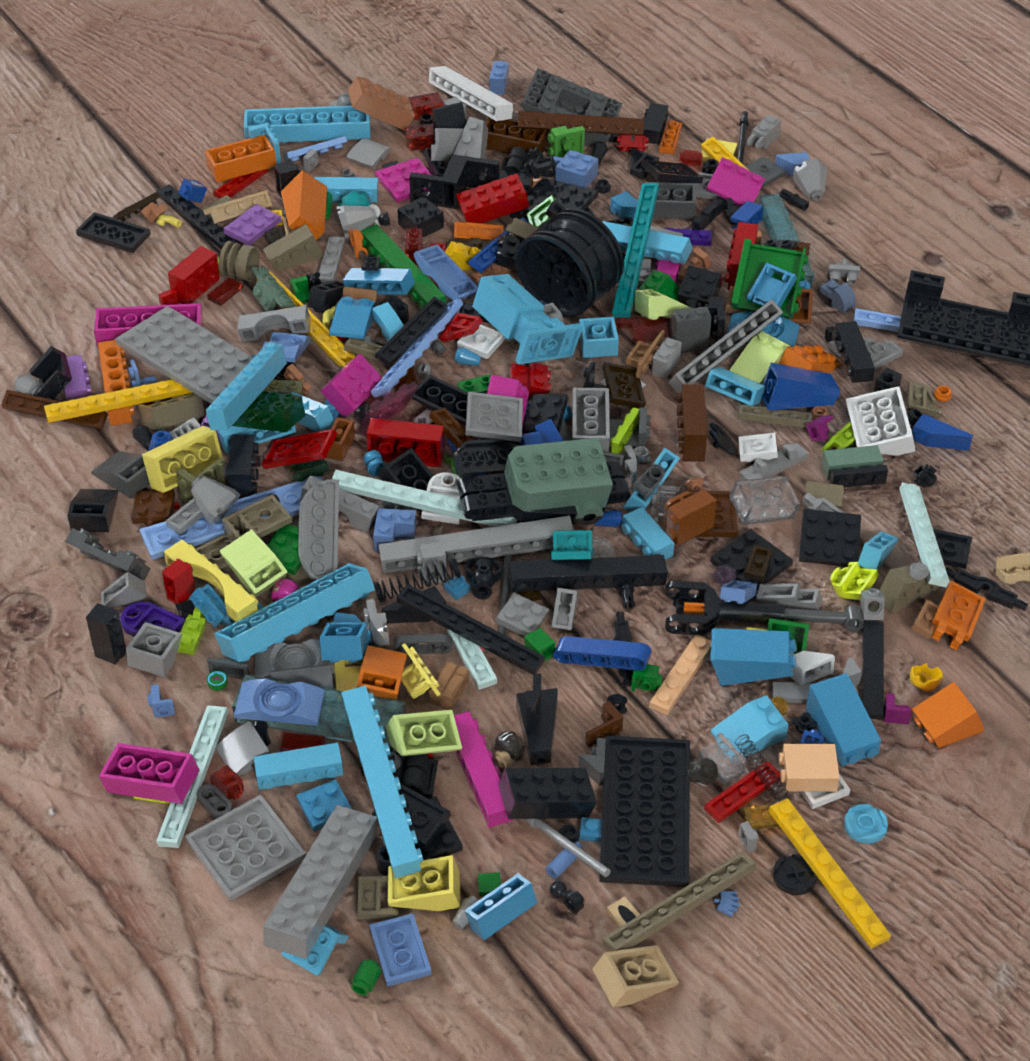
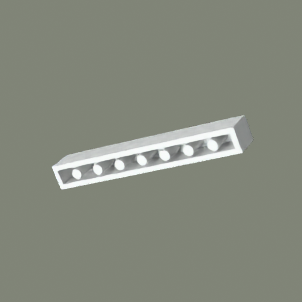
M446 66L430 68L429 83L453 97H457L460 101L495 121L512 119L513 104Z

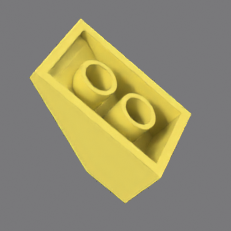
M453 855L423 860V862H419L420 872L396 879L392 866H388L389 906L431 911L460 908V870Z

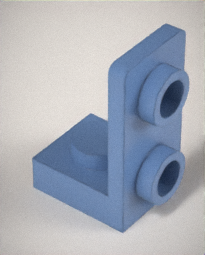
M134 359L130 360L131 367L128 370L130 377L133 378V381H131L132 388L157 383L155 376L139 379Z

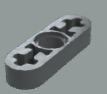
M446 634L398 635L394 638V651L406 654L407 652L402 647L404 643L408 648L413 647L417 654H445L452 650V638ZM419 643H427L428 645L422 646Z

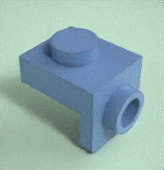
M159 684L151 685V694H147L148 705L153 708L154 718L175 715L173 699L162 700Z

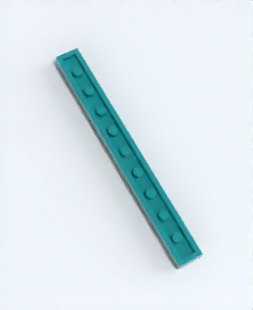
M642 183L624 259V272L619 281L612 315L614 318H630L635 290L638 285L660 188L658 183Z

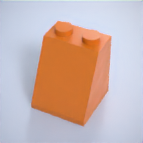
M955 682L912 708L915 717H913L914 722L919 729L921 727L925 729L924 735L929 743L934 742L938 748L985 730L977 711Z

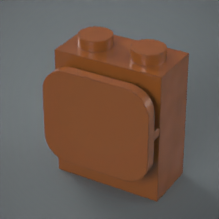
M705 489L695 494L685 491L670 499L664 507L663 525L666 527L665 533L678 546L713 528L716 499Z

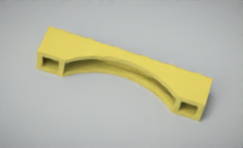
M180 540L164 551L167 566H170L176 559L188 562L193 568V577L209 582L222 593L225 599L227 616L233 621L237 622L258 611V600L256 597L246 592L241 584H236L216 564L209 562L204 554L198 553L193 545Z

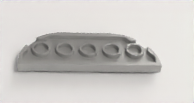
M336 479L324 480L314 485L304 495L300 504L298 553L302 567L313 581L337 570L339 480Z

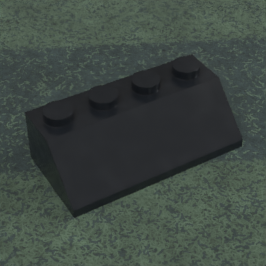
M429 375L408 394L409 398L434 410L446 408L457 421L466 425L468 392Z

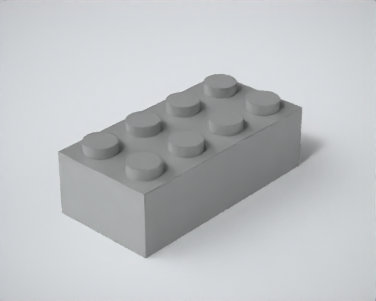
M573 388L572 440L599 438L603 452H609L610 445L609 388Z

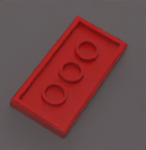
M335 429L274 439L261 465L264 469L325 459L337 436V432Z

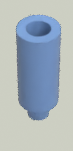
M579 842L574 843L582 849V845ZM564 848L545 867V870L551 878L557 879L578 857Z

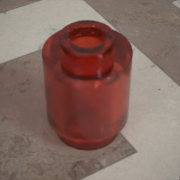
M684 149V152H680L679 162L692 167L701 166L703 153Z

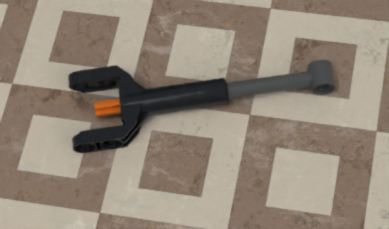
M670 581L665 586V594L672 600H677L680 596H688L692 602H703H684V613L703 614V616L673 614L667 617L665 629L671 634L704 636L712 631L720 620L769 623V618L845 624L846 629L851 632H857L863 628L862 610L855 605L848 606L844 612L790 609L785 608L784 604L743 602V604H738L736 601L725 602L721 600L716 591L704 582ZM672 588H677L679 591L676 593H672L669 590ZM692 589L699 591L697 594L689 593ZM675 621L678 622L679 625L671 626L669 625V623ZM691 623H698V624H699L698 627H694V628H693V627H690L689 625H690Z

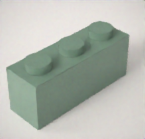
M878 445L823 451L822 467L826 478L830 479L832 470L883 465L884 460Z

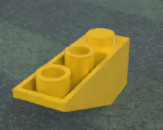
M451 241L445 253L463 271L474 269L468 263L481 250L476 247L466 246L460 242Z

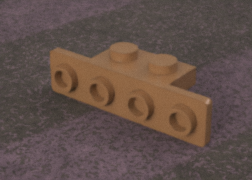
M661 330L652 345L638 341L627 356L625 364L637 368L636 378H640L643 373L647 372L649 364L652 365V357L666 338L664 337L665 330Z

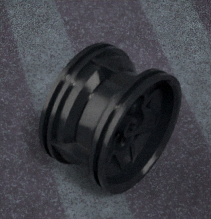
M567 208L559 211L523 240L516 251V269L524 288L538 301H543L547 304L553 302L564 318H574L583 314L620 281L624 272L622 250L611 230L593 214L577 208Z

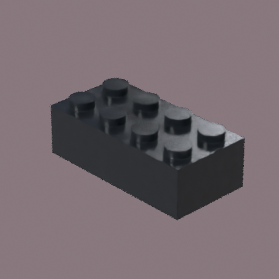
M505 768L498 784L508 819L589 818L597 802L586 768Z

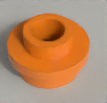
M939 386L934 391V397L941 402L949 401L952 398L951 389L947 386Z

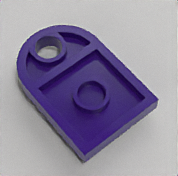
M150 602L133 603L127 606L120 616L123 630L135 637L145 622L176 632L182 629L185 622L184 618ZM130 614H138L135 617H129Z

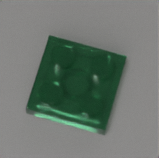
M324 459L286 465L284 469L293 481L300 482L306 480L310 475H323L324 472L329 471V466Z

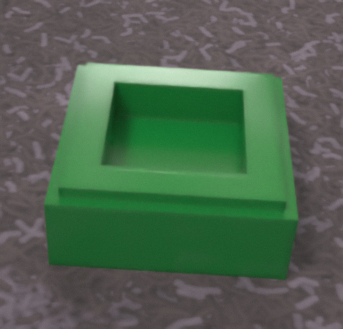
M500 872L478 874L479 897L486 896L501 885Z

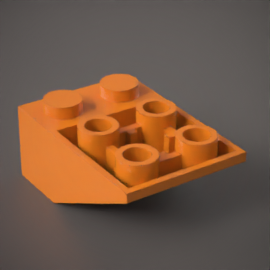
M795 345V347H787L779 362L782 365L830 373L842 365L835 355L825 352V349L820 345Z
M367 645L356 688L366 686L368 693H373L375 703L396 707L407 654Z

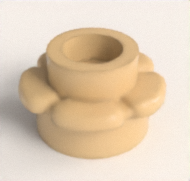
M497 751L493 758L494 766H498L501 771L511 767L512 761L506 751Z

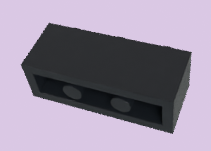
M650 103L649 108L645 110L643 136L649 137L648 143L660 144L668 119L669 105Z
M97 603L86 616L95 657L116 665L120 658H123L126 654V645L119 613L117 610Z

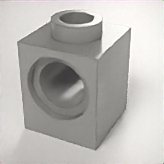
M870 588L867 591H861L860 608L863 620H884L885 597L881 590ZM876 601L873 606H868L870 602Z

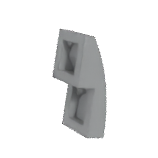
M627 445L623 449L624 474L631 485H633L637 476V459L631 445Z

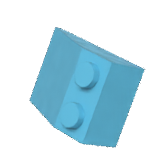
M765 695L745 704L712 728L711 733L730 761L733 762L743 758V753L750 752L749 755L785 741L788 723L769 697ZM747 738H748V740L750 741V742H747L743 747H742V745H741V746H737L738 743H739V745L742 744V743H744V742L747 740Z

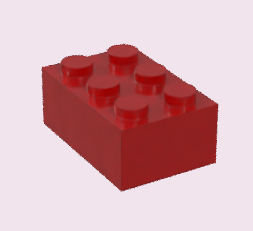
M200 246L168 272L170 289L174 288L177 291L179 303H193L220 280L216 252Z

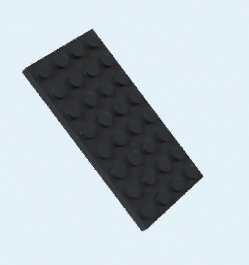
M606 736L600 863L610 869L611 872L607 877L600 874L599 882L675 887L688 886L690 740Z

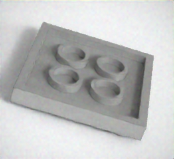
M468 392L465 435L521 442L523 398Z

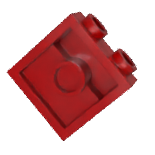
M534 362L530 363L529 367L515 363L511 364L510 378L519 380L523 386H526L529 391V397H533V394H549L551 383L548 382L551 378V371H548V366Z

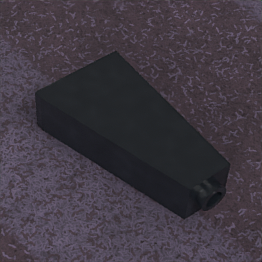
M557 688L541 690L540 716L531 734H527L526 692L516 694V708L530 765H543L551 762L558 702Z

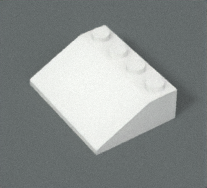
M899 386L846 399L857 447L878 445L881 454L896 456L915 452L913 435Z

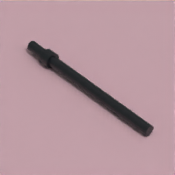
M747 111L742 112V118L739 123L740 136L737 159L742 164L746 130L749 125Z

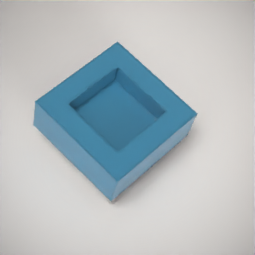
M582 817L579 840L601 842L602 819Z

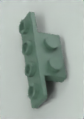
M262 266L252 267L251 271L258 279L252 294L266 311H273L276 303L283 308L295 307L294 302L269 273L267 268Z

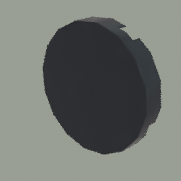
M799 854L781 857L773 868V880L777 887L791 895L809 893L815 887L818 877L804 858Z

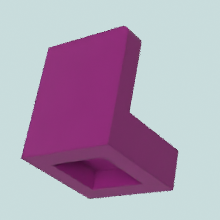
M820 416L806 424L811 441H824L828 438L829 428L827 422L833 420V416Z
M886 693L884 722L909 725L912 709L906 705H895V694Z

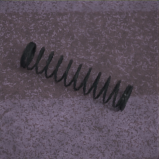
M449 559L452 579L447 572L444 562H441L444 574V581L438 571L436 564H434L437 583L434 581L432 574L429 570V567L427 566L426 568L429 578V585L427 584L423 576V573L419 568L422 588L418 584L414 572L412 571L411 573L413 577L414 587L416 588L417 584L419 589L423 590L424 581L426 586L430 588L431 579L435 585H438V576L441 579V581L445 583L446 574L451 581H453V571L458 579L461 578L460 569L456 559ZM404 573L406 585L407 583L410 585L408 578ZM396 576L400 594L401 589L403 590V586L400 582L399 577ZM389 578L392 597H390L383 580L381 582L384 596L379 582L374 583L378 600L381 603L385 602L386 594L390 599H393V590L398 596L391 578Z

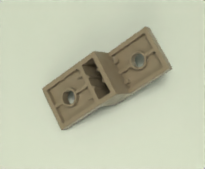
M272 494L222 518L225 534L195 548V550L200 554H204L209 562L216 564L225 573L231 570V567L219 551L251 529L259 538L292 523V517ZM216 555L222 556L220 558H213Z

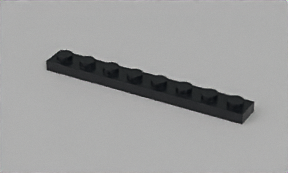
M170 184L156 190L160 195V199L221 250L227 241L241 244L236 239L224 234V229L217 223L214 224V221L209 216L205 215L191 201H187L178 193L179 191Z
M408 583L397 596L396 602L532 675L536 674L545 662V656Z

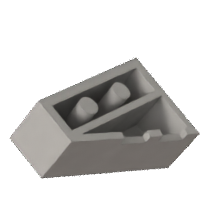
M469 116L454 155L486 159L488 127L484 120Z

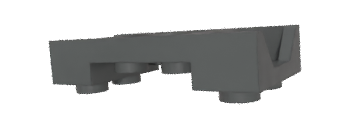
M72 528L65 540L66 543L80 549V553L122 573L129 572L143 581L151 569L145 565L146 561L129 550L126 553L119 550L117 554L111 550H104V546L98 543L99 539L82 528L80 531Z

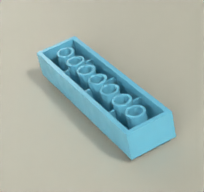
M352 106L246 109L244 111L245 139H249L248 127L268 122L270 128L272 127L273 133L276 134V138L279 139V142L283 143L332 140L343 136L346 137V140L371 139L370 115L354 109Z
M349 563L214 634L224 656L237 662H245L253 654L266 651L268 646L283 642L285 637L300 633L302 628L317 624L319 619L334 615L336 610L351 606L353 601L368 597L369 593L374 591L375 588L367 568Z

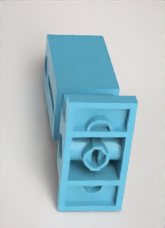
M509 274L484 276L480 279L472 307L508 340L516 339L520 343L515 359L518 364L573 357L583 328L579 323L565 325L558 318H549L543 312L545 306Z

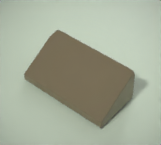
M806 482L805 495L810 493L815 498L823 497L837 508L842 507L843 485Z

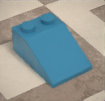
M349 296L341 298L336 307L329 336L364 339L375 321L372 309L375 307V301H370L367 298L353 299Z

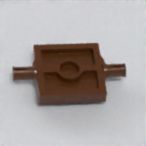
M174 489L164 493L157 490L137 491L131 518L133 524L143 523L146 524V527L165 522L170 518L176 495Z

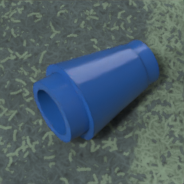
M614 509L603 512L602 519L596 522L595 526L618 528L623 522L621 510L617 511Z

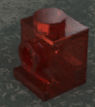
M227 764L210 775L211 785L216 786L229 800H236L242 795L244 790L243 779Z

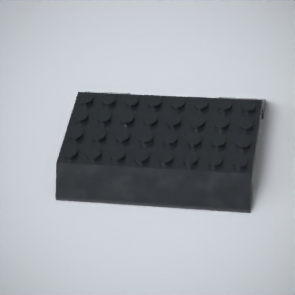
M911 270L896 340L1030 368V295L1013 292L1009 312L1007 313L941 299L945 277Z

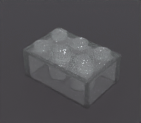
M786 476L735 481L729 495L743 525L794 519L801 505Z

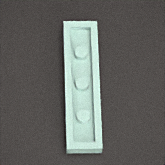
M447 629V634L451 636L452 643L464 665L470 670V675L478 690L497 684V677L481 648Z

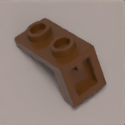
M610 701L602 704L601 718L604 723L586 732V745L588 747L594 744L597 745V738L615 736L623 730V716Z

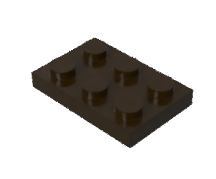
M604 362L602 370L606 387L609 388L610 404L644 408L646 401L640 378H636L637 368Z

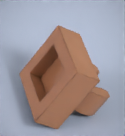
M696 247L692 251L694 257L690 260L693 263L692 266L709 268L711 266L709 255Z

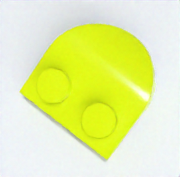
M849 562L848 567L840 569V567L836 568L832 572L830 579L838 596L844 599L861 600V591L870 589L879 577L877 569L860 568L858 562Z

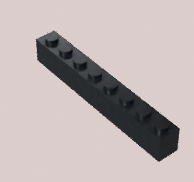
M664 555L509 561L508 569L511 592H523L525 590L546 591L557 590L558 588L569 590L620 588L624 583H630L633 587L666 585L668 575Z

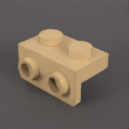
M1030 552L996 557V576L1005 584H1015L1018 581L1030 582Z

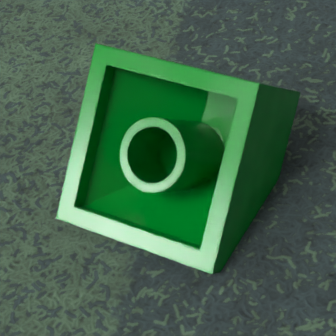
M769 618L767 631H789L791 639L796 641L797 651L794 654L806 651L810 623Z

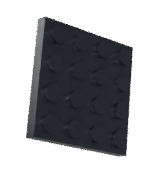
M542 178L527 193L530 207L511 213L510 217L518 219L523 217L529 221L527 213L551 195L566 209L577 208L585 211L598 197V190Z

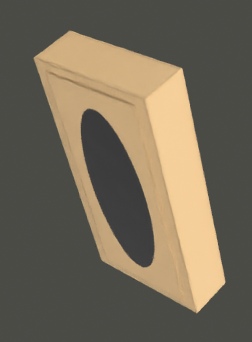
M626 897L608 906L606 911L619 927L640 915Z

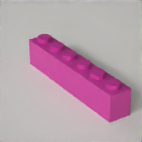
M469 711L454 715L462 749L455 751L488 828L513 821V819H508L500 793L498 784L501 775L499 768L493 765L492 753L485 747L484 735L479 734V725L476 718L473 719Z

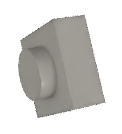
M311 149L303 157L305 171L310 172L318 165L319 159L316 150Z
M748 821L740 823L738 833L740 841L747 853L756 851L757 841L759 840L757 831L750 826Z

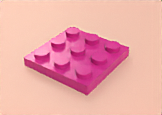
M418 158L375 171V177L378 178L379 182L396 203L410 199L409 176L411 172L426 175L432 174ZM423 188L426 192H430L428 188Z

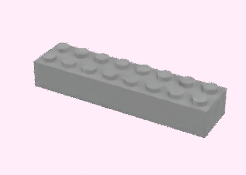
M339 805L335 807L264 924L263 946L304 959L308 957L377 836V816Z

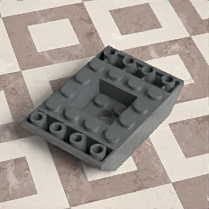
M537 68L521 106L525 112L618 117L623 103ZM585 133L584 145L592 146L599 141L606 142L611 134Z

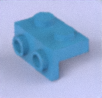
M209 584L202 588H197L189 597L194 606L202 612L206 620L214 628L219 626L227 616L225 602Z

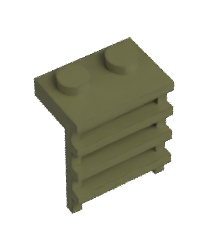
M224 457L220 458L195 477L183 468L178 470L176 474L180 499L184 503H188L194 498L191 493L193 487L191 484L197 477L202 478L207 475L208 478L215 480L214 469L216 470L217 482L229 486L228 482L225 481L222 465L226 459Z

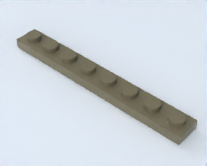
M743 853L736 855L602 938L603 945L610 951L632 948L757 870L756 862Z

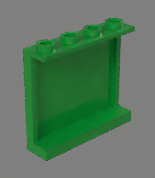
M744 239L731 301L732 309L756 312L762 307L747 300V295L765 264L769 263L797 276V280L780 307L783 311L780 316L793 319L794 313H797L799 303H796L797 297H801L802 287H799L800 282L804 281L806 271H803V267L807 265L809 255L806 254V248H803V252L752 244L751 239ZM774 272L772 277L784 282L782 280L783 275Z

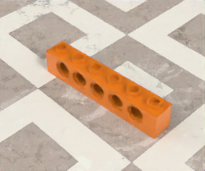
M116 340L98 342L105 393L130 388V382L127 380L129 379L128 370L124 369L127 368L126 357H123L125 356V350L116 344ZM133 405L108 410L110 426L132 423L131 415H135Z

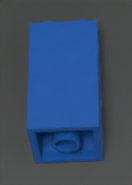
M770 363L763 384L766 387L762 399L768 410L828 406L835 404L836 399L840 396V388L829 373Z

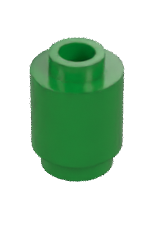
M371 959L361 961L351 980V989L355 993L367 996L369 992H372L382 972L379 964Z

